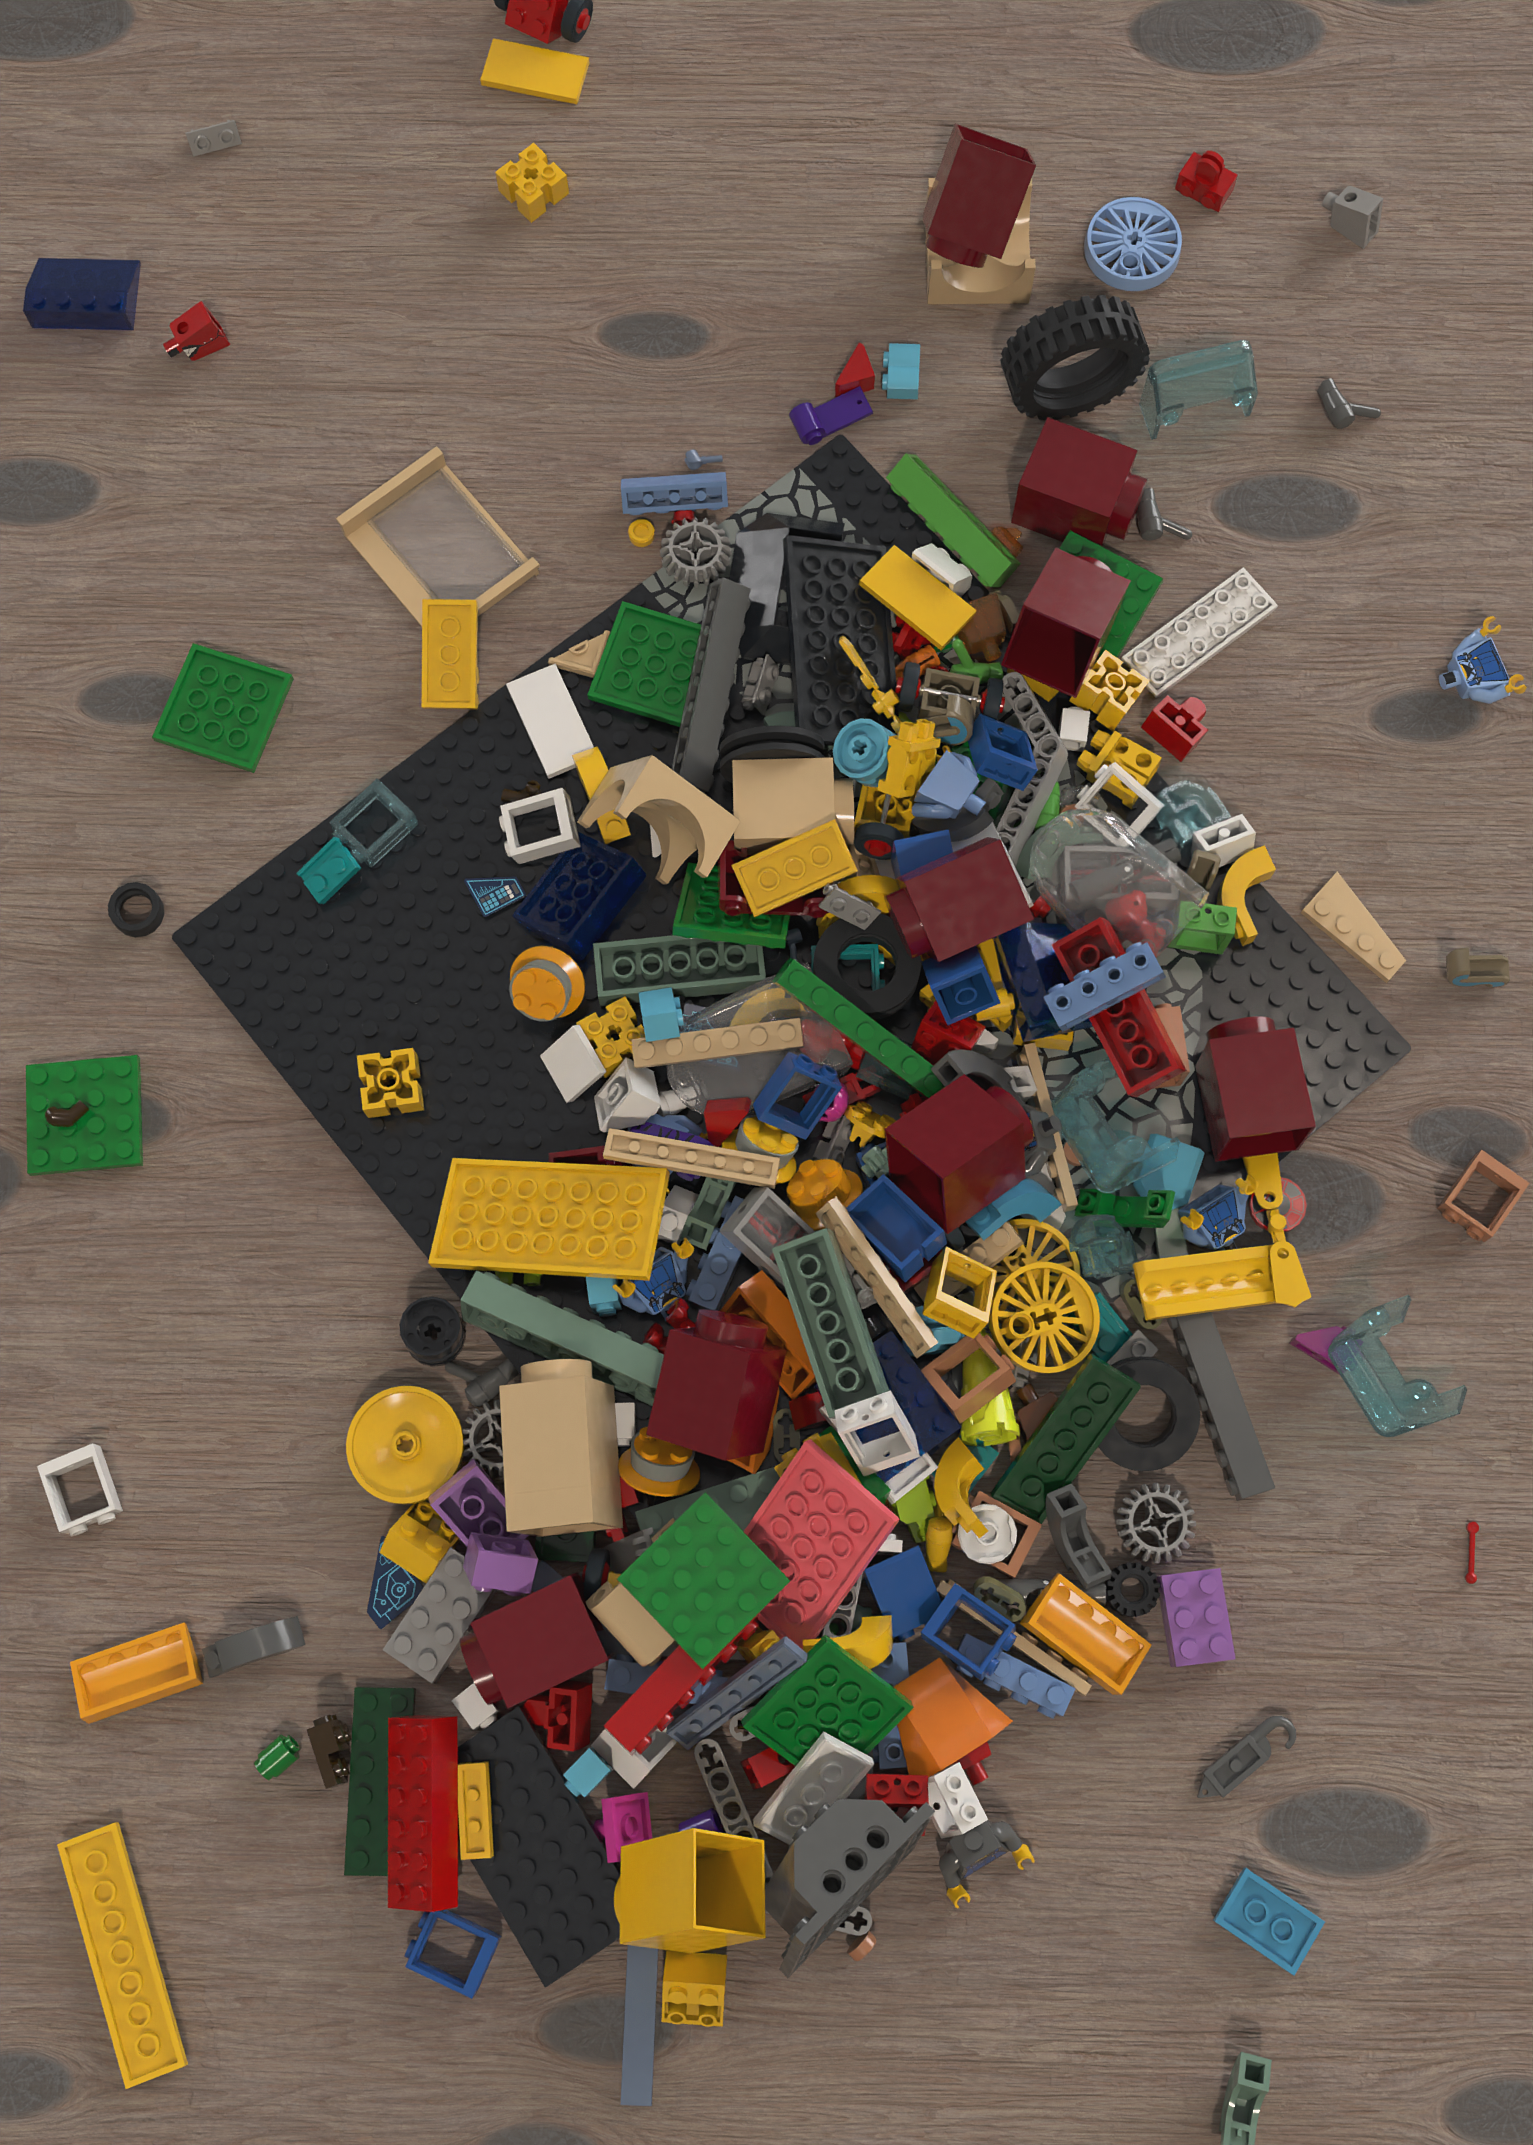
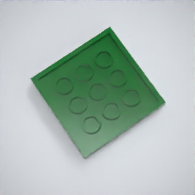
M1069 531L1059 548L1060 550L1074 556L1095 558L1107 565L1113 573L1131 580L1108 638L1095 663L1105 650L1118 658L1162 585L1163 578Z
M622 601L587 694L588 699L680 727L702 625Z
M193 643L152 738L156 742L254 773L294 678L292 674Z
M688 863L673 924L674 936L785 949L791 915L762 914L754 917L753 914L727 915L719 907L717 866L712 868L708 877L702 878L694 872L697 864Z
M138 1055L26 1065L27 1174L36 1176L143 1166L140 1057ZM79 1100L90 1109L71 1127L52 1126L45 1118V1112L48 1108L56 1107L57 1109L69 1110Z
M706 1492L617 1578L620 1584L701 1669H704L790 1582L785 1574Z
M824 1635L807 1653V1662L781 1679L741 1722L746 1730L796 1766L823 1732L867 1755L914 1707L907 1697L828 1636Z

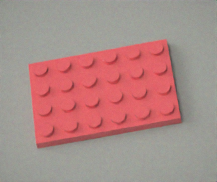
M811 1439L803 1443L744 1530V1533L790 1580L758 1613V1620L769 1630H773L780 1640L787 1636L802 1650L803 1640L816 1639L900 1520Z

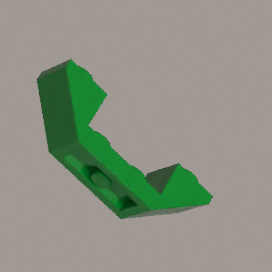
M1080 1188L1078 1205L1074 1216L1117 1227L1164 1228L1170 1220L1175 1192L1172 1190H1148L1147 1197L1115 1196L1104 1189Z

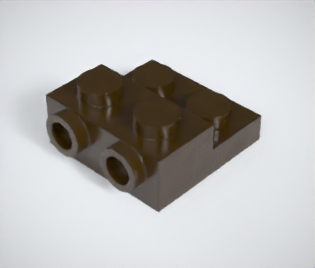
M336 1714L314 1720V1727L307 1729V1733L325 1788L338 1787L348 1783L346 1776L350 1774L349 1767L345 1758H340L339 1756L340 1752L350 1749L348 1742L351 1741V1735L347 1725H342L341 1720L337 1719Z

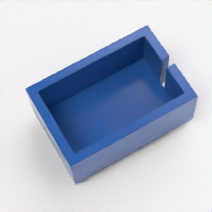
M884 1174L846 1208L854 1223L864 1233L866 1240L875 1253L904 1282L909 1280L924 1266L923 1258L929 1261L947 1244L944 1230Z

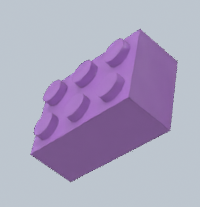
M472 1459L428 1497L432 1508L466 1546H468L470 1532L523 1540L529 1536L507 1532L505 1494L475 1459Z
M1220 1568L1158 1576L1156 1580L1157 1583H1160L1159 1599L1170 1667L1234 1660L1235 1653Z

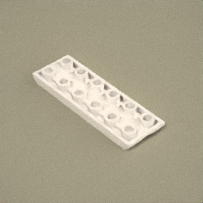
M1243 567L1125 654L1121 659L1130 669H1134L1149 680V683L1146 685L1148 690L1155 698L1160 697L1269 616L1278 605Z

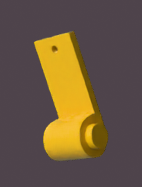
M989 939L976 946L980 949L979 953L1001 1003L974 1014L977 1022L1010 1016V1010L1015 1009L1013 994L1007 993L1006 988L1003 987L994 940Z

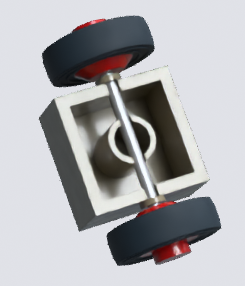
M906 662L902 677L897 679L895 693L899 694L898 698L900 700L897 703V710L911 712L914 701L919 695L917 720L925 717L946 715L948 695H958L966 699L974 709V716L976 706H979L980 714L997 720L998 714L1003 712L1005 697H1002L1004 683L1001 679L989 678L985 691L982 695H978L980 678L927 668L923 684H921L919 678L920 664Z

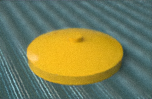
M397 1386L377 1393L366 1401L355 1414L347 1434V1460L355 1479L373 1496L394 1504L419 1503L429 1499L430 1495L457 1473L463 1458L464 1434L457 1414L443 1398L421 1387Z

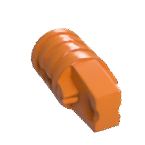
M928 644L917 652L912 653V655L905 657L903 661L896 665V683L898 677L903 675L906 662L920 663L919 677L925 675L927 668L940 666V659L934 648Z

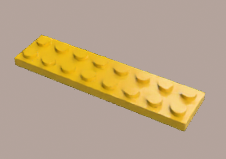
M119 1822L57 1844L125 2089L188 2065Z

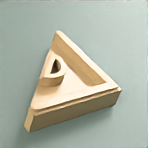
M605 630L603 634L589 641L585 640L555 658H549V666L556 664L559 669L594 678L610 636V631Z

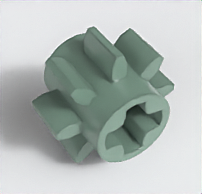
M877 1145L861 1158L865 1163L861 1169L869 1179L875 1176L878 1179L883 1174L886 1177L889 1175L886 1147L882 1150Z

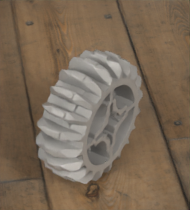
M694 517L693 522L690 523L684 518L682 526L674 523V531L667 530L666 538H662L660 556L662 557V566L666 568L668 576L674 575L676 583L683 579L685 587L690 582H694L696 588L699 586V582H703L708 586L710 578L717 581L719 579L718 574L724 575L726 572L725 566L730 565L729 557L732 554L729 546L730 540L728 537H725L723 528L718 529L716 522L708 525L706 517L702 522H698V519ZM695 545H697L698 551L697 559H694L693 553L695 552ZM681 562L688 563V564H690L691 566L685 565V564H683V563H681Z
M495 1400L494 1409L492 1410L487 1402L483 1404L485 1413L482 1414L477 1408L473 1410L474 1414L478 1417L475 1421L469 1417L466 1418L465 1421L472 1425L471 1429L462 1428L463 1434L469 1436V1439H463L464 1446H470V1448L463 1451V1456L469 1457L473 1455L474 1457L469 1462L475 1459L480 1463L479 1465L484 1471L488 1468L487 1474L491 1479L495 1476L496 1470H498L499 1478L504 1479L503 1462H489L480 1454L485 1450L487 1452L498 1450L503 1459V1449L497 1443L495 1445L492 1444L497 1439L496 1430L502 1434V1428L496 1417L501 1416L500 1401ZM488 1421L489 1435L481 1440V1443L477 1444L478 1433L481 1427Z
M1153 1483L1150 1492L1148 1486L1143 1484L1140 1486L1142 1495L1136 1489L1130 1491L1134 1501L1128 1497L1123 1498L1122 1502L1128 1509L1118 1508L1117 1512L1124 1515L1125 1519H1117L1116 1525H1125V1530H1121L1117 1534L1119 1537L1128 1536L1129 1540L1123 1543L1125 1548L1131 1544L1135 1545L1131 1555L1136 1556L1140 1551H1143L1142 1561H1148L1150 1554H1152L1154 1564H1158L1162 1554L1164 1560L1170 1562L1172 1560L1170 1551L1176 1557H1180L1182 1552L1178 1546L1184 1549L1190 1547V1544L1184 1537L1190 1539L1195 1537V1533L1187 1530V1527L1196 1526V1521L1187 1520V1516H1191L1195 1512L1193 1509L1184 1510L1183 1506L1187 1505L1189 1500L1186 1498L1179 1502L1177 1500L1181 1494L1179 1490L1169 1495L1170 1485H1164L1162 1492H1160L1159 1484ZM1153 1499L1166 1502L1173 1508L1175 1513H1162L1157 1504H1154ZM1144 1501L1146 1506L1144 1509L1145 1519L1143 1522L1133 1525L1135 1510ZM1152 1515H1154L1155 1519H1169L1163 1522L1161 1526H1158L1161 1529L1160 1531H1158L1157 1527H1143L1153 1520ZM1178 1521L1177 1535L1168 1545L1166 1540L1168 1538L1167 1527L1169 1524ZM1137 1533H1150L1155 1542H1158L1159 1547L1147 1545L1137 1536Z

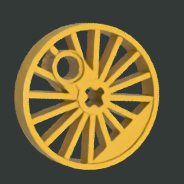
M1033 1219L1009 1221L1017 1234V1228L1029 1229L1027 1246L1025 1248L1024 1245H1021L1016 1249L1015 1255L1007 1256L999 1263L1002 1266L995 1265L992 1267L997 1273L1006 1274L996 1276L995 1284L1001 1283L1020 1267L1036 1262H1048L1063 1251H1065L1069 1261L1059 1264L1071 1268V1270L1080 1275L1077 1254L1069 1240L1060 1231L1047 1223H1040ZM1035 1230L1045 1233L1046 1236L1034 1255L1031 1256ZM1053 1238L1060 1246L1037 1261L1049 1240ZM1031 1270L1040 1294L1041 1270ZM1050 1275L1049 1283L1055 1284L1058 1277ZM1017 1276L1015 1279L1031 1297L1025 1277ZM1049 1286V1295L1053 1289L1051 1286ZM1013 1288L1011 1289L1010 1293L1008 1294V1295L1011 1296L1012 1298H1013L1014 1295L1016 1294V1292L1013 1290ZM1066 1288L1060 1291L1055 1303L1067 1293ZM1018 1296V1301L1023 1303V1300ZM1070 1299L1060 1309L1069 1307L1071 1305ZM1003 1302L998 1311H1005L1009 1304ZM1048 1314L1034 1318L1035 1324L1049 1320ZM998 1317V1321L1001 1322V1323H1002V1322L1004 1321V1319H1005V1318ZM1018 1319L1013 1321V1327L1023 1326L1022 1322Z
M1036 1262L1025 1265L1007 1276L993 1294L989 1315V1328L992 1338L999 1351L1005 1354L1019 1368L1036 1373L1064 1371L1082 1361L1095 1344L1100 1325L1097 1300L1087 1282L1079 1274L1066 1266L1052 1262ZM1031 1270H1041L1040 1294ZM1051 1271L1059 1274V1277L1049 1296V1276ZM1022 1273L1024 1274L1031 1297L1015 1279ZM1063 1284H1065L1067 1293L1055 1303ZM1008 1285L1013 1288L1024 1303L1004 1293ZM1070 1299L1072 1306L1060 1309ZM1000 1300L1021 1310V1312L998 1311ZM1074 1311L1076 1318L1063 1317L1062 1315ZM1048 1314L1049 1320L1035 1324L1034 1318ZM998 1317L1005 1318L1002 1322V1329L999 1328ZM1015 1319H1018L1023 1324V1332L1021 1334L1016 1333L1013 1329V1321ZM1062 1323L1078 1324L1081 1333L1065 1326ZM1062 1333L1083 1343L1078 1352ZM1003 1334L1007 1339L1013 1341L1008 1346L1002 1337ZM1027 1337H1030L1021 1358H1019L1012 1350ZM1055 1339L1071 1357L1065 1363L1062 1361ZM1038 1340L1036 1366L1027 1361ZM1046 1341L1055 1367H1045Z

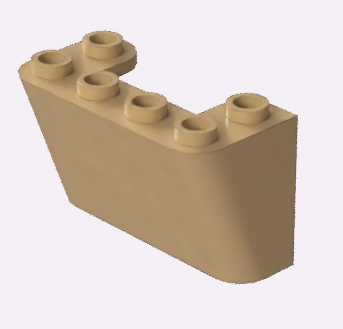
M674 1518L651 1538L653 1543L676 1521ZM606 1581L586 1601L588 1609L641 1667L655 1665L661 1659L662 1652L670 1645L676 1644L674 1639L620 1583L613 1588Z

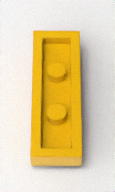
M489 1762L458 1764V1815L461 1860L491 1858L494 1856Z

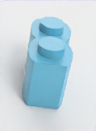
M889 343V352L884 351L883 368H888V374H883L882 390H887V399H918L920 344Z

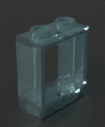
M378 779L372 782L329 822L334 831L331 835L339 838L342 845L346 843L352 849L350 851L351 855L360 864L365 861L370 867H373L418 825L415 814ZM377 798L399 820L366 849L345 827Z

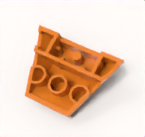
M940 1657L893 1686L907 1697L914 1707L897 1724L909 1775H928V1778L993 1738L1013 1722Z

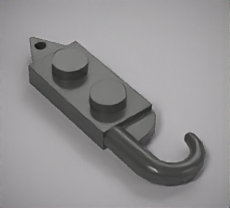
M1272 1716L1263 1721L1202 1772L1204 1776L1197 1798L1218 1795L1224 1798L1269 1760L1271 1746L1266 1735L1276 1727H1284L1288 1731L1289 1739L1285 1747L1290 1749L1296 1740V1729L1293 1723L1283 1716ZM1203 1789H1206L1207 1791L1205 1795H1203L1202 1793Z

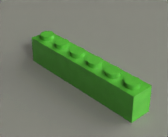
M905 454L888 474L886 479L892 484L890 486L897 495L904 496L909 501L908 507L926 519L925 524L935 533L938 532L944 538L942 540L943 543L950 550H956L961 556L960 561L969 569L973 568L979 574L977 578L986 587H1001L1020 566L1021 563L917 455Z

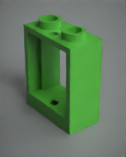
M1181 900L1170 920L1167 947L1223 954L1235 935L1237 908ZM1205 909H1210L1211 913L1207 914Z

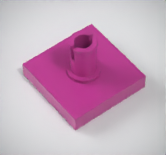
M648 1792L601 1799L603 1819L596 1820L594 1827L600 1837L605 1839L607 1862H620L621 1846L652 1839Z

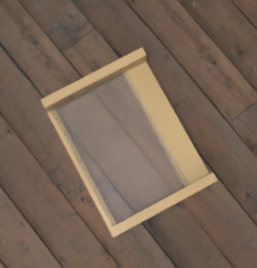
M437 446L336 518L346 539L421 627L422 599L477 600L479 616L531 577L539 574L538 568L540 564L534 557L528 560L447 467L444 455Z

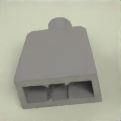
M1347 186L1339 196L1332 192L1327 193L1322 206L1332 211L1331 226L1333 229L1363 249L1379 232L1384 198L1353 186Z

